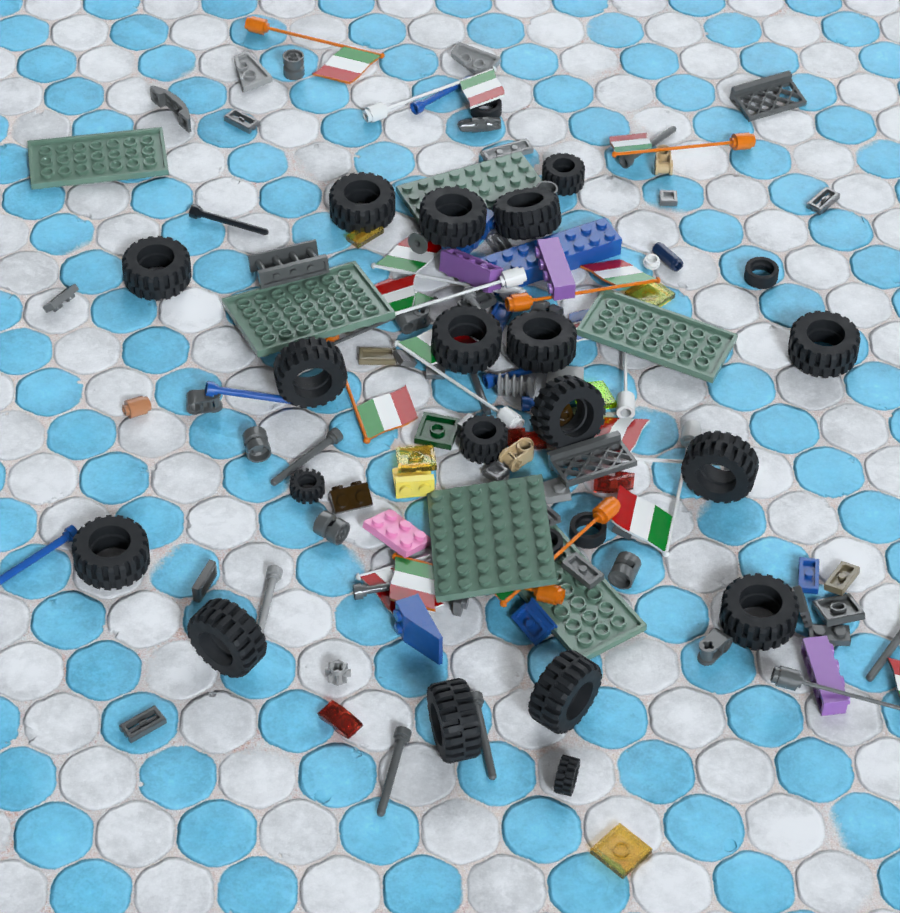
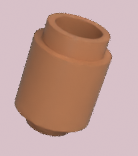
M147 396L125 400L124 405H122L124 415L130 419L147 414L152 409L151 402Z

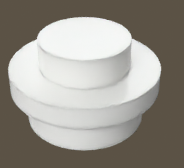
M648 254L643 259V266L649 270L660 267V259L655 254Z

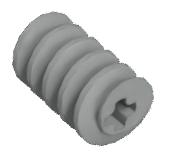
M499 372L497 380L498 395L502 396L505 391L506 397H509L512 393L513 398H517L520 393L521 398L526 396V394L533 398L537 377L531 382L530 376L524 381L523 375L517 380L515 374L509 379L508 373L502 378L501 372Z

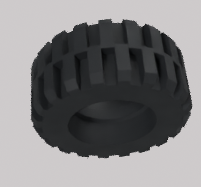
M354 172L350 173L349 176L345 175L341 177V180L338 179L330 189V217L335 225H338L342 230L345 229L348 233L354 232L357 235L365 233L367 235L371 234V232H379L380 229H385L395 217L394 188L387 179H383L380 175L376 176L374 173L359 172L355 174Z
M459 186L436 188L435 191L431 190L420 202V232L428 241L431 240L433 244H439L444 248L451 247V249H456V247L464 248L466 245L471 246L480 240L485 233L487 206L477 193L471 192L467 188L462 189Z
M523 188L507 192L505 195H501L499 199H496L493 205L496 231L506 239L526 240L544 237L546 234L553 233V230L556 231L562 222L559 198L555 192L546 188Z
M149 236L147 239H139L137 243H132L122 256L125 286L132 294H136L141 299L145 298L149 301L151 299L156 301L171 299L172 296L176 297L179 295L180 291L183 292L191 281L190 254L183 244L177 240L174 241L170 237ZM153 267H165V268L157 269V270H151V269H150V268H153Z
M461 305V307L454 306L450 310L443 311L442 315L440 314L433 323L431 351L435 360L439 364L442 363L445 369L449 368L451 372H461L464 375H467V373L477 374L478 371L483 372L488 367H492L499 358L502 328L499 321L495 319V316L487 313V310L479 309L474 305L471 307L467 305ZM471 336L478 339L479 342L466 344L458 342L453 338Z
M532 310L529 313L524 312L520 316H516L508 325L506 341L508 358L518 368L521 367L525 371L530 370L532 373L542 372L543 374L550 371L552 373L557 372L558 369L562 370L576 356V327L569 318L562 314H556L554 311Z
M820 310L814 313L809 312L799 317L792 325L788 343V355L791 362L795 363V366L799 370L802 369L803 373L807 375L809 373L813 377H838L839 374L843 375L854 367L860 347V333L856 325L850 322L849 318L842 317L839 313L835 312L834 314L826 310L825 312ZM815 342H826L833 346H821Z
M309 337V339L300 338L297 342H290L288 347H284L280 351L281 354L278 353L273 364V373L280 396L286 402H290L291 405L296 407L299 405L301 408H317L318 405L324 406L327 405V402L334 401L336 396L342 393L348 378L340 349L328 340L326 342V339L320 337L318 339H315V337ZM307 369H324L312 377L297 376Z
M564 375L563 377H555L554 381H548L544 388L541 387L538 391L539 395L535 396L533 400L535 404L531 407V413L533 414L531 416V423L534 424L533 429L541 440L558 449L594 438L596 434L600 433V427L605 421L603 416L606 415V408L603 407L605 406L604 398H602L601 392L595 386L579 377ZM576 399L577 408L574 417L568 424L560 427V416L563 409L569 402Z
M708 431L691 440L682 462L681 473L684 482L687 483V487L690 490H694V494L704 497L703 499L707 501L713 500L714 503L724 502L726 504L731 503V501H739L751 492L759 469V459L755 450L750 448L751 445L747 441L744 442L738 435L733 436L730 432L721 433V431H714V433H711V431ZM711 464L724 466L730 471L715 468Z
M106 515L103 518L99 516L94 521L85 523V527H81L72 540L74 567L79 578L84 580V583L89 586L93 585L96 589L104 588V590L109 591L113 588L119 590L123 586H131L134 581L137 582L142 578V574L144 575L148 570L150 551L147 533L139 523H134L133 519L128 517L125 519L121 515L116 517ZM108 548H121L126 550L122 554L114 557H102L97 555L102 550Z
M755 573L752 576L747 574L743 578L739 577L733 583H729L722 595L719 615L720 626L723 628V632L731 636L735 644L739 643L740 647L745 649L749 647L753 651H757V649L768 651L770 648L776 649L781 644L787 643L789 638L795 633L799 614L798 597L788 584H783V580L775 579L772 575L767 574V576H763L761 573ZM748 607H763L775 615L764 618L755 617L748 614L744 609Z
M215 598L209 600L188 622L187 635L191 639L192 647H195L196 653L203 658L206 664L208 663L212 669L218 670L224 676L228 675L231 678H239L247 675L265 656L267 650L266 637L261 632V627L256 624L255 619L244 608L241 609L235 602L231 603L228 599Z
M566 650L561 652L559 656H556L546 666L545 671L541 673L538 682L533 687L534 690L530 695L528 711L531 718L555 734H564L568 730H572L581 721L582 717L587 714L588 709L592 706L599 692L598 689L602 683L600 667L577 651Z
M461 678L432 683L427 688V707L434 741L442 761L451 764L477 758L481 754L482 738L479 718L469 685Z

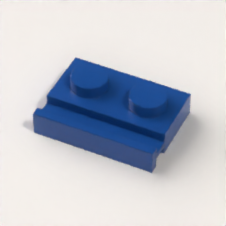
M533 597L530 602L525 603L510 616L535 646L551 634L550 631L558 627Z

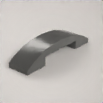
M150 86L151 100L160 108L167 106L179 117V125L190 133L191 120L186 104L172 92L157 86Z

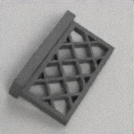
M790 70L733 86L729 97L732 103L736 102L748 122L807 104L806 99L793 82ZM790 86L792 91L783 88ZM777 91L778 95H774L768 92ZM780 93L789 95V99L780 97ZM762 95L764 96V98L762 100L754 96ZM766 97L774 99L775 102L771 103L765 101ZM791 97L798 98L800 101H792ZM747 99L750 101L749 104L742 102L741 100ZM753 101L761 104L760 108L751 105V102ZM777 101H780V102L786 103V105H785V106H780V105H777L776 103H777ZM765 105L771 107L772 109L765 110L762 109V106ZM748 110L756 111L757 114L750 115Z
M618 430L547 452L549 469L556 472L566 488L637 466V460L622 442L621 434ZM608 456H612V457H616V459H615V460H610V459H607V457H608ZM621 459L629 460L628 462H620ZM592 461V462H597V463H599V464H598L597 466H595V465H590L589 463ZM603 464L611 465V467L608 468L602 466ZM573 467L581 468L580 471H575L571 469ZM585 470H591V471H594V472H592V473H585ZM567 476H576V478L568 480Z

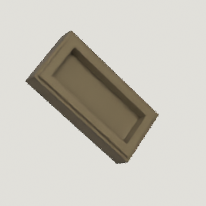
M359 347V365H396V359L392 355L396 348Z

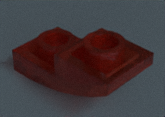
M525 427L508 430V447L519 439L526 437L532 439L534 450L547 449L546 442L541 440L535 431L525 432Z
M619 471L615 473V476L606 475L594 479L593 492L618 493L619 485L628 491L634 488L635 473Z
M333 700L317 713L321 720L333 726L338 734L347 739L363 726L362 722L352 713Z

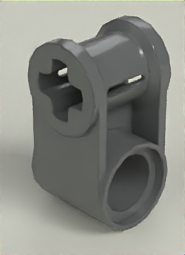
M428 306L396 315L394 320L403 334H410L430 325L431 320L428 317L430 309Z
M205 389L190 390L186 394V410L192 415L219 412L223 408V404L220 401L221 394L214 395L212 398L205 396Z
M717 628L711 629L708 635L699 643L698 662L704 666L714 664L723 653L729 650L733 638Z

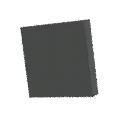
M850 593L812 601V608L827 627L865 619V612Z

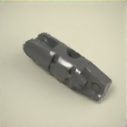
M474 117L460 120L457 125L462 132H489L501 129L500 117Z

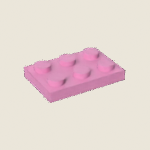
M392 509L371 517L363 523L365 530L404 558L431 546V538Z

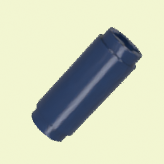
M657 242L652 247V252L671 270L679 271L683 267L682 259L663 243Z

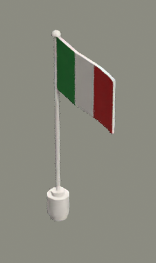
M493 66L492 69L388 107L382 102L366 107L362 114L367 123H373L386 118L389 109L458 84L461 85L462 93L469 101L470 109L505 97L503 86L496 78L495 72L497 69Z
M409 237L399 242L387 256L379 262L371 264L372 269L378 268L407 275L416 274L417 277L470 287L469 283L418 273L442 250L441 245H435L431 241L428 242L427 251L423 254H418L410 248L408 244ZM504 286L500 290H494L493 292L500 293L499 296L505 302V297H509L511 294L524 293L527 290L520 286L508 289Z
M515 267L502 271L497 281L413 306L416 274L375 287L393 308L396 316L500 283L506 289L523 284V282L527 281V277L523 267Z
M432 329L416 337L403 341L396 340L394 342L395 347H400L497 413L496 417L501 419V422H504L511 432H519L524 426L525 421L522 419V416L508 406L497 409L433 366L438 362L431 351ZM469 336L453 338L458 342L466 344L477 342Z
M688 420L682 428L680 443L686 447V450L691 440L701 434L700 423L695 420ZM682 473L672 516L655 504L632 494L619 485L616 499L620 502L621 507L611 522L623 531L646 541L661 551L663 557H669V547L683 484Z

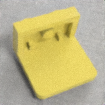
M429 465L396 467L392 469L396 499L427 496V493L435 491L434 474H431Z

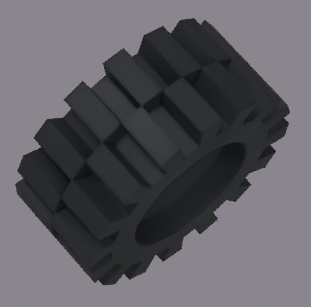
M306 468L304 472L302 469L299 470V473L295 472L290 480V494L292 498L296 499L298 503L302 501V504H306V502L313 504L312 501L317 503L325 494L324 476L319 471L316 473L315 469L309 471V468ZM307 484L313 485V487L311 488H302L301 486Z
M568 755L561 757L554 782V793L572 796L579 773L580 758Z

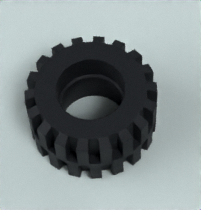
M557 153L556 155L552 154L551 157H547L543 161L542 180L555 183L558 187V195L570 196L573 193H578L583 188L585 165L581 158L575 157L573 154Z
M475 415L474 418L470 417L467 421H464L463 426H461V453L473 463L490 464V462L497 461L499 454L508 446V428L504 422H501V419L494 418L493 415Z

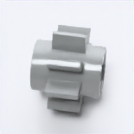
M335 660L332 663L329 662V668L325 669V676L328 677V683L332 682L336 686L347 683V677H351V669H348L347 662Z

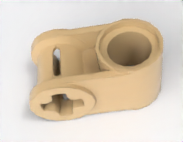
M659 145L656 148H665L669 146ZM671 150L655 153V175L673 174Z
M526 437L519 439L508 448L502 450L498 460L509 466L510 471H518L534 458V443L532 439Z

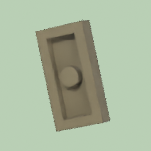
M841 561L824 583V590L843 596L860 574V567Z

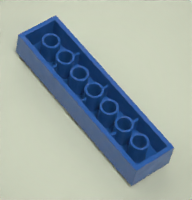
M606 218L540 238H559L571 271L580 268V265L593 264L621 254L622 238ZM537 240L480 258L503 268V271L515 267H523L527 281L518 285L520 287L543 280V270L539 269V259L534 254Z

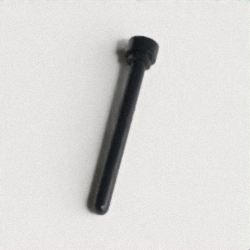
M192 204L189 210L190 218L197 219L203 217L262 235H268L269 233L266 228L203 211V208L199 205Z

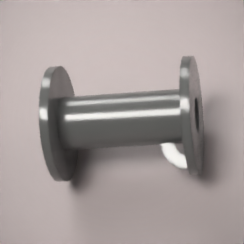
M412 233L408 238L410 248L418 254H423L427 251L428 242L430 241L420 233Z

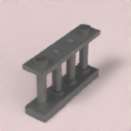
M316 239L248 255L250 272L257 271L259 287L261 289L330 273L327 255L318 256Z

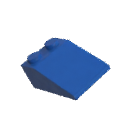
M419 594L395 601L396 610L393 611L396 623L393 625L396 634L400 635L406 644L438 665L443 664V637Z

